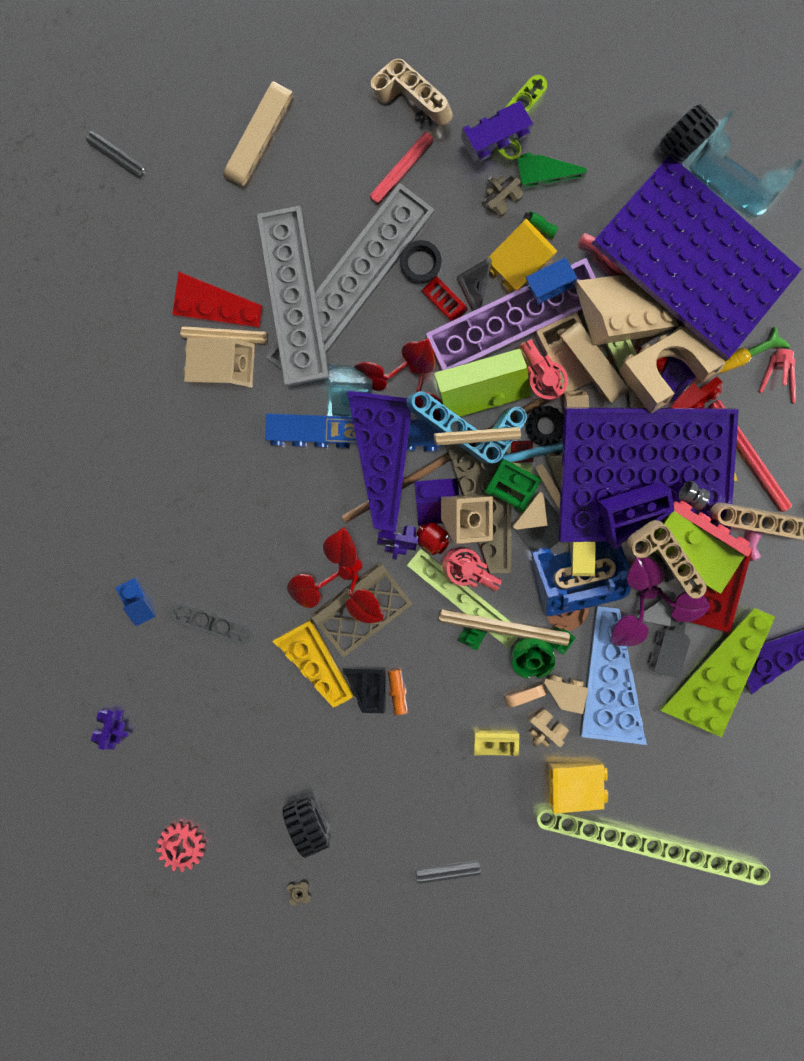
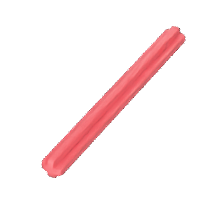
M716 400L710 405V408H726L721 400ZM738 426L737 448L780 511H787L792 507L791 502Z

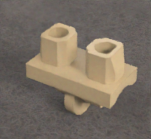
M546 709L541 710L536 716L532 714L529 718L530 722L542 731L538 733L533 729L530 732L535 738L532 745L537 747L541 743L547 748L550 745V742L545 739L547 736L561 747L564 744L563 739L569 730L559 722L551 731L546 725L553 716Z

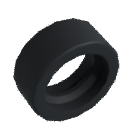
M425 240L413 241L402 251L400 258L401 271L410 281L419 284L427 283L440 272L441 254L438 248L431 242ZM424 249L433 256V268L427 274H415L409 268L408 258L413 251Z

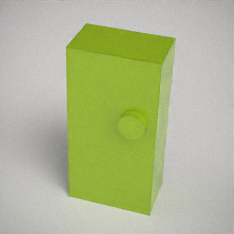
M520 349L434 373L442 404L459 417L531 396L528 370Z
M675 511L661 519L660 521L670 529L706 586L721 594L745 556ZM662 528L655 530L654 537L661 535ZM674 546L667 548L666 555L674 551ZM686 564L679 566V569L682 571L686 568Z

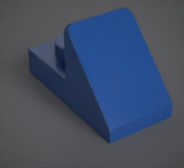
M133 578L115 587L125 606L123 607L125 613L135 626L156 617L137 578Z

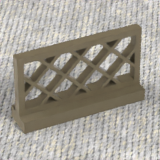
M380 561L359 577L356 581L354 592L364 589L374 593L375 597L377 594L389 595L387 607L380 606V609L387 610L386 618L383 621L370 623L369 631L364 635L356 634L357 622L360 621L354 618L342 617L346 602L351 598L349 596L351 584L311 614L313 621L320 627L343 658L413 605ZM384 577H387L391 582L390 591L377 590L378 582ZM392 595L401 596L406 603L399 608L391 607ZM330 619L339 620L337 631H328L323 624ZM342 620L354 622L353 633L340 632ZM340 636L352 637L351 645L345 650L339 645Z

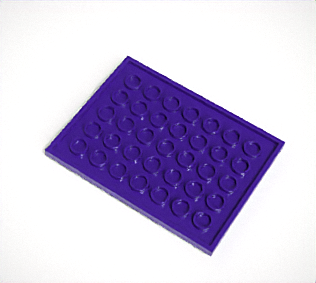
M670 155L591 243L725 361L733 355L802 270Z
M564 407L558 540L560 542H607L599 501L658 482H662L671 490L673 503L675 501L680 503L679 492L689 480L697 483L700 489L704 488L709 491L710 498L707 504L701 510L692 508L691 511L697 515L700 512L711 518L710 523L718 527L721 523L714 521L710 514L712 506L720 502L733 504L739 409L660 408L650 413L647 408ZM726 509L721 512V519L726 516ZM723 525L731 531V526Z

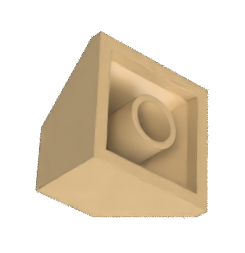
M493 496L441 497V520L455 544L493 541Z

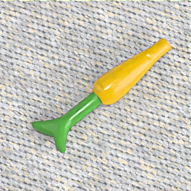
M774 326L771 336L767 341L749 349H737L727 361L724 360L725 364L719 373L743 366L750 362L752 356L770 348L790 349V345L779 337L778 329Z

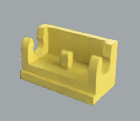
M474 731V755L518 756L519 732Z

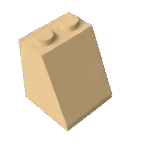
M187 338L184 382L252 388L255 344L234 338Z

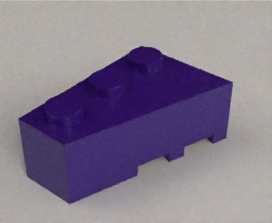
M521 101L497 111L496 115L488 119L486 117L480 119V123L472 128L469 125L462 128L461 139L473 161L477 159L483 161L492 155L491 152L495 149L503 150L511 145L510 141L518 137L520 140L531 133L530 130H532L533 122Z
M662 482L599 501L606 541L615 550L620 548V544L628 540L633 533L653 520L660 521L675 511L672 492Z

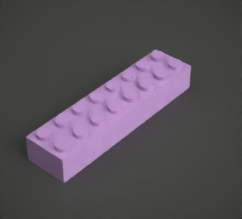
M587 258L571 265L577 276V281L596 278ZM525 286L426 333L425 338H429L434 357L441 371L475 362L536 333L537 330L572 313H579L583 309L576 287L537 305L528 286Z

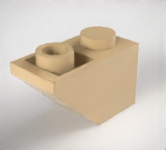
M551 674L549 678L543 677L544 685L561 710L583 714L588 688L583 686L584 682L571 679L570 683L562 681V677Z

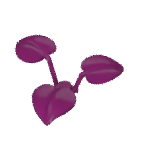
M635 556L627 573V582L631 588L641 591L639 594L640 616L638 620L633 615L625 616L619 620L611 635L612 644L616 646H635L646 639L649 630L647 625L642 623L644 619L645 598L653 599L657 594H660L670 606L674 607L671 615L679 622H692L701 618L710 608V603L704 595L700 598H692L686 592H682L677 596L676 603L672 602L662 589L657 586L662 583L665 576L661 565L650 557L639 558Z

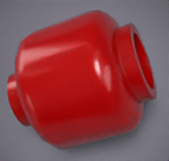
M429 523L427 526L423 524L416 534L418 536V546L431 555L442 554L450 543L448 532L436 523Z

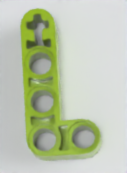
M541 75L532 76L506 107L519 100H524L528 103V107L525 110L529 114L544 96L547 89V80ZM540 85V89H536L533 95L531 96L530 93L533 89V86ZM515 139L510 141L511 145L508 146L515 149L516 154L514 156H508L504 151L505 149L499 150L497 148L492 152L507 164L516 162L521 153V146Z

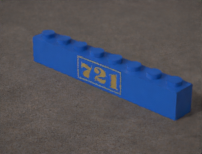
M266 413L265 440L270 441L272 446H283V442H292V446L305 447V443H314V447L326 448L327 444H336V448H349V444L357 445L352 417ZM410 419L407 451H415V447H424V451L437 452V448H441L442 445H435L434 434L441 432L422 419Z

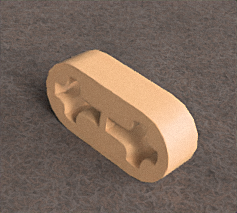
M540 683L509 694L504 698L508 708L540 698L546 695L547 691L544 683Z

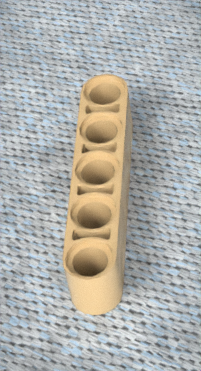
M274 81L270 84L223 172V177L242 187L246 184L292 98V91Z
M722 502L714 504L711 508L710 514L712 519L723 525L804 540L802 532L804 518ZM726 509L727 514L721 519V512ZM747 513V519L741 522L742 515ZM767 517V523L762 526V520ZM785 521H787L788 525L783 530L782 525Z

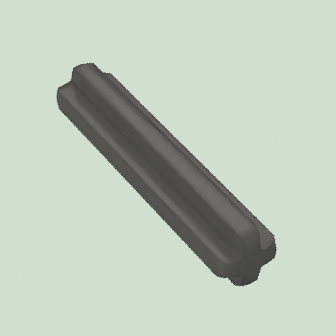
M91 131L86 138L89 144L137 177L142 175L145 170L143 165L95 132Z
M470 863L417 871L416 880L418 884L477 876L481 874L480 864Z

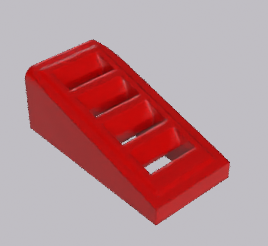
M438 276L433 278L421 290L450 322L462 317L468 311L467 306ZM439 285L441 288L432 296L430 293ZM446 292L447 294L438 302L437 299ZM452 298L453 301L444 309L443 306ZM458 305V307L451 314H449V312L452 311Z

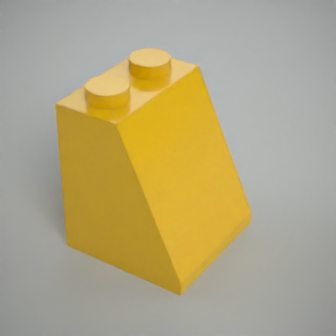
M525 219L488 257L492 260L489 273L494 277L497 275L502 280L501 285L509 293L511 291L515 292L527 283V276L541 270L552 260L557 250Z
M602 762L549 763V807L552 812L568 813L604 809V803H608V791L604 790V781L608 780L607 768H604Z

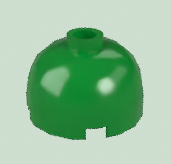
M522 638L513 647L511 661L513 670L518 676L525 679H530L529 676H537V679L550 674L555 668L556 658L550 643L535 638Z

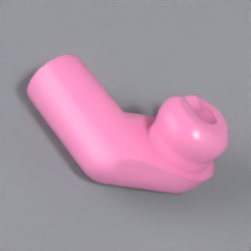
M749 530L744 538L750 542L749 547L753 548L751 561L761 557L756 546L759 539L763 536L762 532Z

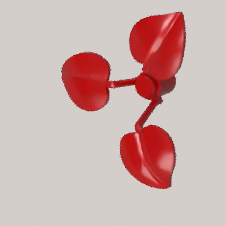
M429 338L409 342L401 350L406 362L391 373L384 375L383 368L372 362L358 363L354 366V371L365 386L372 390L380 391L386 388V380L409 365V369L413 373H421L416 392H421L425 374L432 372L435 368L434 352ZM426 392L442 404L441 400L436 395L430 392ZM419 396L415 398V405L418 408L423 406V400ZM437 409L433 411V418L435 420H440L441 413Z
M345 527L329 536L323 544V551L327 559L332 563H339V570L316 586L311 576L306 574L296 575L289 581L287 591L291 598L299 605L312 608L318 605L321 599L317 589H320L337 576H340L343 580L352 579L349 591L351 598L346 602L349 614L354 619L363 623L380 622L384 619V616L381 613L376 597L364 589L354 592L356 581L359 579L357 574L362 569V563L357 558L356 549Z

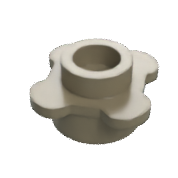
M306 882L295 885L290 884L287 887V892L290 894L289 903L292 906L302 902L305 904L310 902L311 897L308 895V884Z

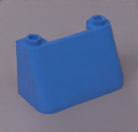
M595 542V561L604 558L612 560L616 566L615 574L605 580L565 590L554 586L553 575L560 569L571 567L570 552L553 555L552 550L540 548L532 552L531 559L546 615L556 616L621 600L628 596L631 589L627 582V573L630 566L622 546L615 550L608 542ZM603 563L601 568L595 569V574L602 571L606 574L609 571V567H605ZM562 573L559 581L564 582V585H566L565 582L574 579L572 575L564 577ZM579 576L583 580L589 579V576Z

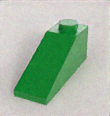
M533 153L520 155V158H517L515 163L518 179L521 181L519 184L521 189L582 178L587 173L585 167L539 154L533 155Z

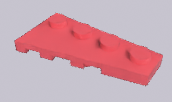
M681 500L680 503L676 501L673 503L676 513L718 538L726 545L736 549L737 552L745 557H748L753 550L749 547L750 542L740 536L737 539L729 535L731 531L721 524L718 527L711 524L710 517L701 512L699 515L691 511L692 506Z

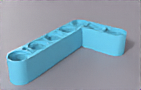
M426 392L413 393L407 399L408 409L441 433L452 432L451 424L453 422L457 423L459 427L458 432L477 430ZM417 396L423 400L421 408L415 405V398ZM521 407L505 409L492 429L519 427L521 430L526 422L527 414ZM435 409L441 413L439 421L433 418V411ZM513 411L518 416L516 423L512 422L510 418ZM513 440L476 442L473 447L469 443L457 445L479 461L489 464L498 462ZM488 448H491L494 452L492 459H488L486 456Z

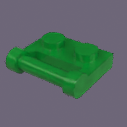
M502 458L483 493L488 496L493 495L515 507L516 511L523 513L542 479ZM501 482L523 494V498L519 500L496 487L497 483Z

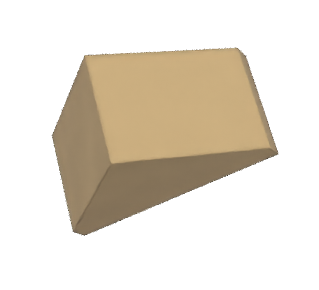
M538 492L525 511L512 525L514 529L548 526L544 494Z

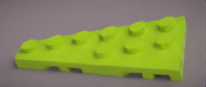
M753 608L660 711L722 738L775 616Z

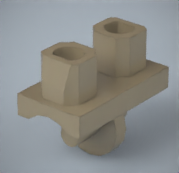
M502 175L496 180L490 176L487 179L490 186L485 190L489 196L482 204L486 208L492 209L498 215H502L509 208L503 201L507 195L513 201L518 200L524 195L519 186L521 181L517 177L513 178L512 176L507 180Z

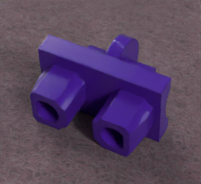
M404 526L403 535L394 534V531L381 530L378 533L377 545L385 546V552L393 553L392 559L397 560V555H406L407 549L416 551L418 541L416 527Z
M118 709L98 711L96 719L97 722L104 723L103 730H94L91 738L92 742L99 745L98 749L113 750L116 743L120 744L122 737L129 736V732L124 730L125 722L122 721L124 711Z

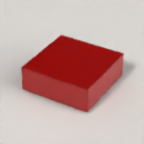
M533 440L513 441L511 443V454L533 449ZM534 458L520 460L512 463H531L534 462Z

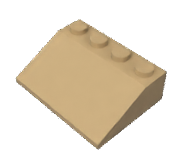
M626 274L574 282L593 345L663 335L679 326L675 316Z

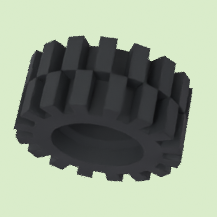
M549 405L536 408L527 418L526 429L528 436L538 445L545 446L557 443L563 437L564 414L559 409ZM548 417L553 420L555 427L552 433L543 434L539 431L538 422L541 418Z

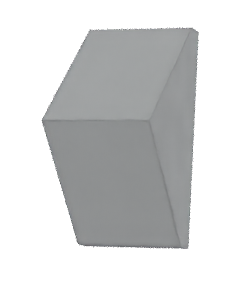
M668 591L666 593L667 597L672 602H675L676 595L674 592ZM661 596L644 608L643 621L670 626L673 607ZM640 612L634 615L637 620L639 619Z

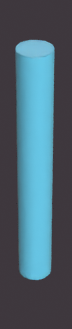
M558 442L552 445L503 455L502 458L512 463L562 451L563 443Z

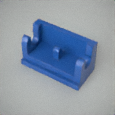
M565 257L527 276L526 280L536 304L539 305L575 287L574 282L577 281V276Z

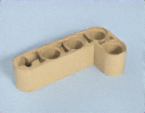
M393 59L371 79V87L380 102H389L402 92L437 124H447L453 117V112L445 96L402 59Z
M576 322L560 335L561 340L594 382L596 390L606 402L612 404L629 391L627 385L597 345H593L591 337L580 323Z
M653 520L628 538L627 547L636 557L645 558L657 550L681 588L690 597L700 598L705 594V582L670 529L661 521ZM662 528L661 535L654 537L655 530ZM639 541H643V547L635 550V545ZM674 546V551L666 555L667 548ZM686 564L685 570L678 572L679 566ZM689 579L695 582V588L692 587V585L688 581Z

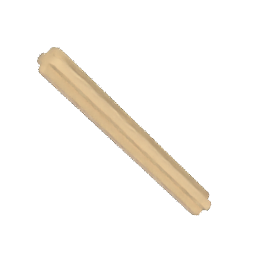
M441 610L439 622L521 638H535L564 646L569 644L570 634L447 610Z

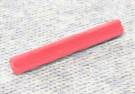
M424 132L373 190L370 198L375 203H380L433 142L434 138L429 133Z

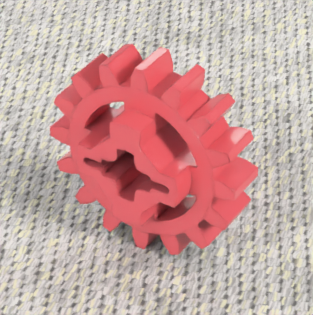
M177 823L176 829L170 825L168 827L169 833L166 831L161 833L164 839L160 838L157 840V843L161 846L156 849V852H162L159 861L165 859L164 867L172 865V871L180 867V871L184 872L185 866L191 870L193 869L192 862L196 864L200 862L197 856L204 855L200 848H203L205 843L199 842L203 836L202 834L196 836L197 828L195 827L191 831L189 830V824L182 828L181 824ZM180 833L178 838L169 839L172 835ZM188 837H190L193 840L195 845H192L190 843ZM183 839L182 844L184 849L178 856V845ZM167 850L171 852L173 859L169 856ZM185 856H192L189 860L181 861Z

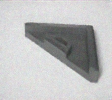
M491 258L483 260L457 276L473 311L482 306L492 263Z

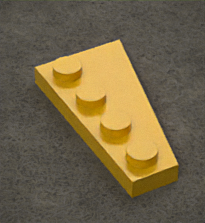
M312 620L272 641L300 669L305 678L312 682L316 690L333 708L354 697Z

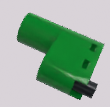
M529 211V213L525 212L524 219H527L541 234L552 239L554 238L558 226L545 221V217Z

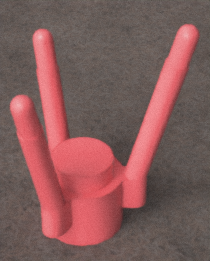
M777 349L776 355H771L770 365L759 392L763 393L774 365L777 364V368L783 369V386L787 384L788 369H790L792 403H796L794 351Z

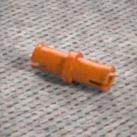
M401 670L387 672L391 689L389 696H392L394 715L408 713L404 695L406 694V689L403 688Z

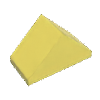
M570 542L572 576H595V542Z

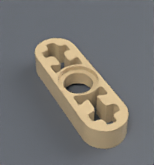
M607 558L596 560L595 569L601 568L603 563L605 567H609V571L606 574L604 571L595 574L597 578L589 576L588 580H583L579 576H573L574 579L566 581V585H564V582H560L559 578L562 576V573L564 577L571 576L572 566L563 568L553 575V584L556 588L565 590L605 580L615 574L616 566L612 560Z

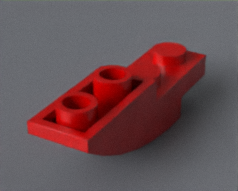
M716 376L701 389L694 383L684 391L671 408H704V404L708 400H715L720 396L723 382Z

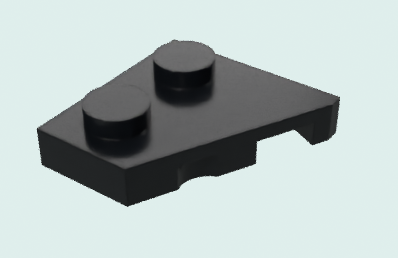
M343 668V674L347 677L351 686L350 689L358 701L361 712L384 714L386 669Z

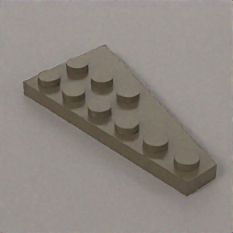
M457 444L446 445L462 496H488L483 493L500 462L483 463ZM511 445L504 455L511 454ZM488 448L486 456L488 459H492L494 452L491 448ZM501 482L497 483V488L511 495L510 487ZM493 496V541L478 542L484 562L487 565L488 573H512L511 505Z

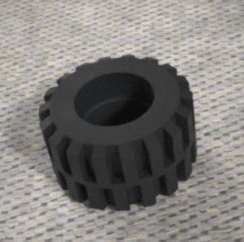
M701 104L696 105L664 135L660 145L677 163H681L708 139L717 129L719 123Z
M309 796L283 806L282 814L287 831L296 850L303 858L330 847L329 835L316 804Z

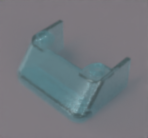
M730 110L691 163L690 172L708 188L749 217H759L783 190L803 161L798 159L785 175L779 171H770L761 181L726 156L731 147V139L722 131V128L734 113Z

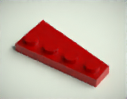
M178 271L173 316L260 328L263 311L262 305Z

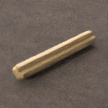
M185 326L181 327L180 331L182 339L234 338L255 344H266L268 340L267 332Z
M519 427L435 433L434 443L435 445L516 440L521 438V430Z

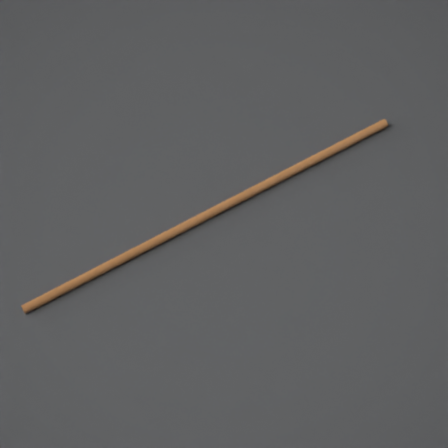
M657 336L635 339L631 343L636 350ZM611 354L606 357L610 364L614 363ZM537 398L522 408L526 414H529L551 400ZM515 412L510 415L511 421L516 422L518 419ZM445 453L405 477L402 482V489L451 461L449 453ZM369 500L342 515L345 523L369 510Z

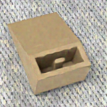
M577 312L536 331V339L544 355H549L551 360L560 364L567 373L568 385L565 391H574L593 382L560 338V335L576 322L580 323L584 328ZM559 372V374L561 375V380L558 379V382H561V388H563L564 377L562 373Z

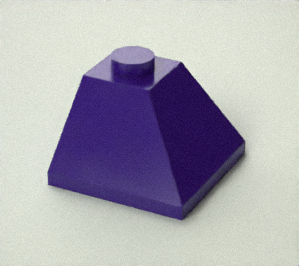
M457 478L415 481L418 526L428 525L429 523L443 524L441 520V497L459 496Z

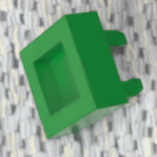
M464 627L457 641L477 651L487 631Z
M554 627L555 631L570 634L567 646L551 643L555 650L564 655L576 637L564 628L561 630L558 627Z

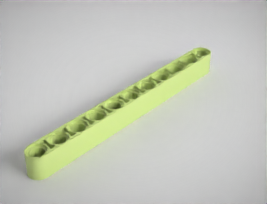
M540 807L535 813L538 825L552 832L756 885H764L770 879V872L767 867L751 859L570 812L553 813L550 807ZM544 813L552 815L551 820L547 823L540 821V817ZM564 819H572L573 824L570 828L562 827ZM587 824L594 826L590 834L583 833V828ZM607 830L615 831L612 839L604 838ZM628 836H636V841L634 844H626V838ZM650 841H657V847L654 850H647V844ZM677 846V854L674 856L668 855L669 849ZM693 852H699V858L696 861H690V855ZM719 857L720 864L712 867V859ZM741 863V869L738 872H733V865ZM762 868V875L754 878V871Z

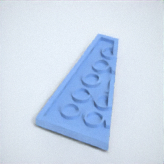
M597 606L587 680L588 693L583 713L581 737L647 745L627 646H616L611 641L613 629L618 621L622 619L620 609Z

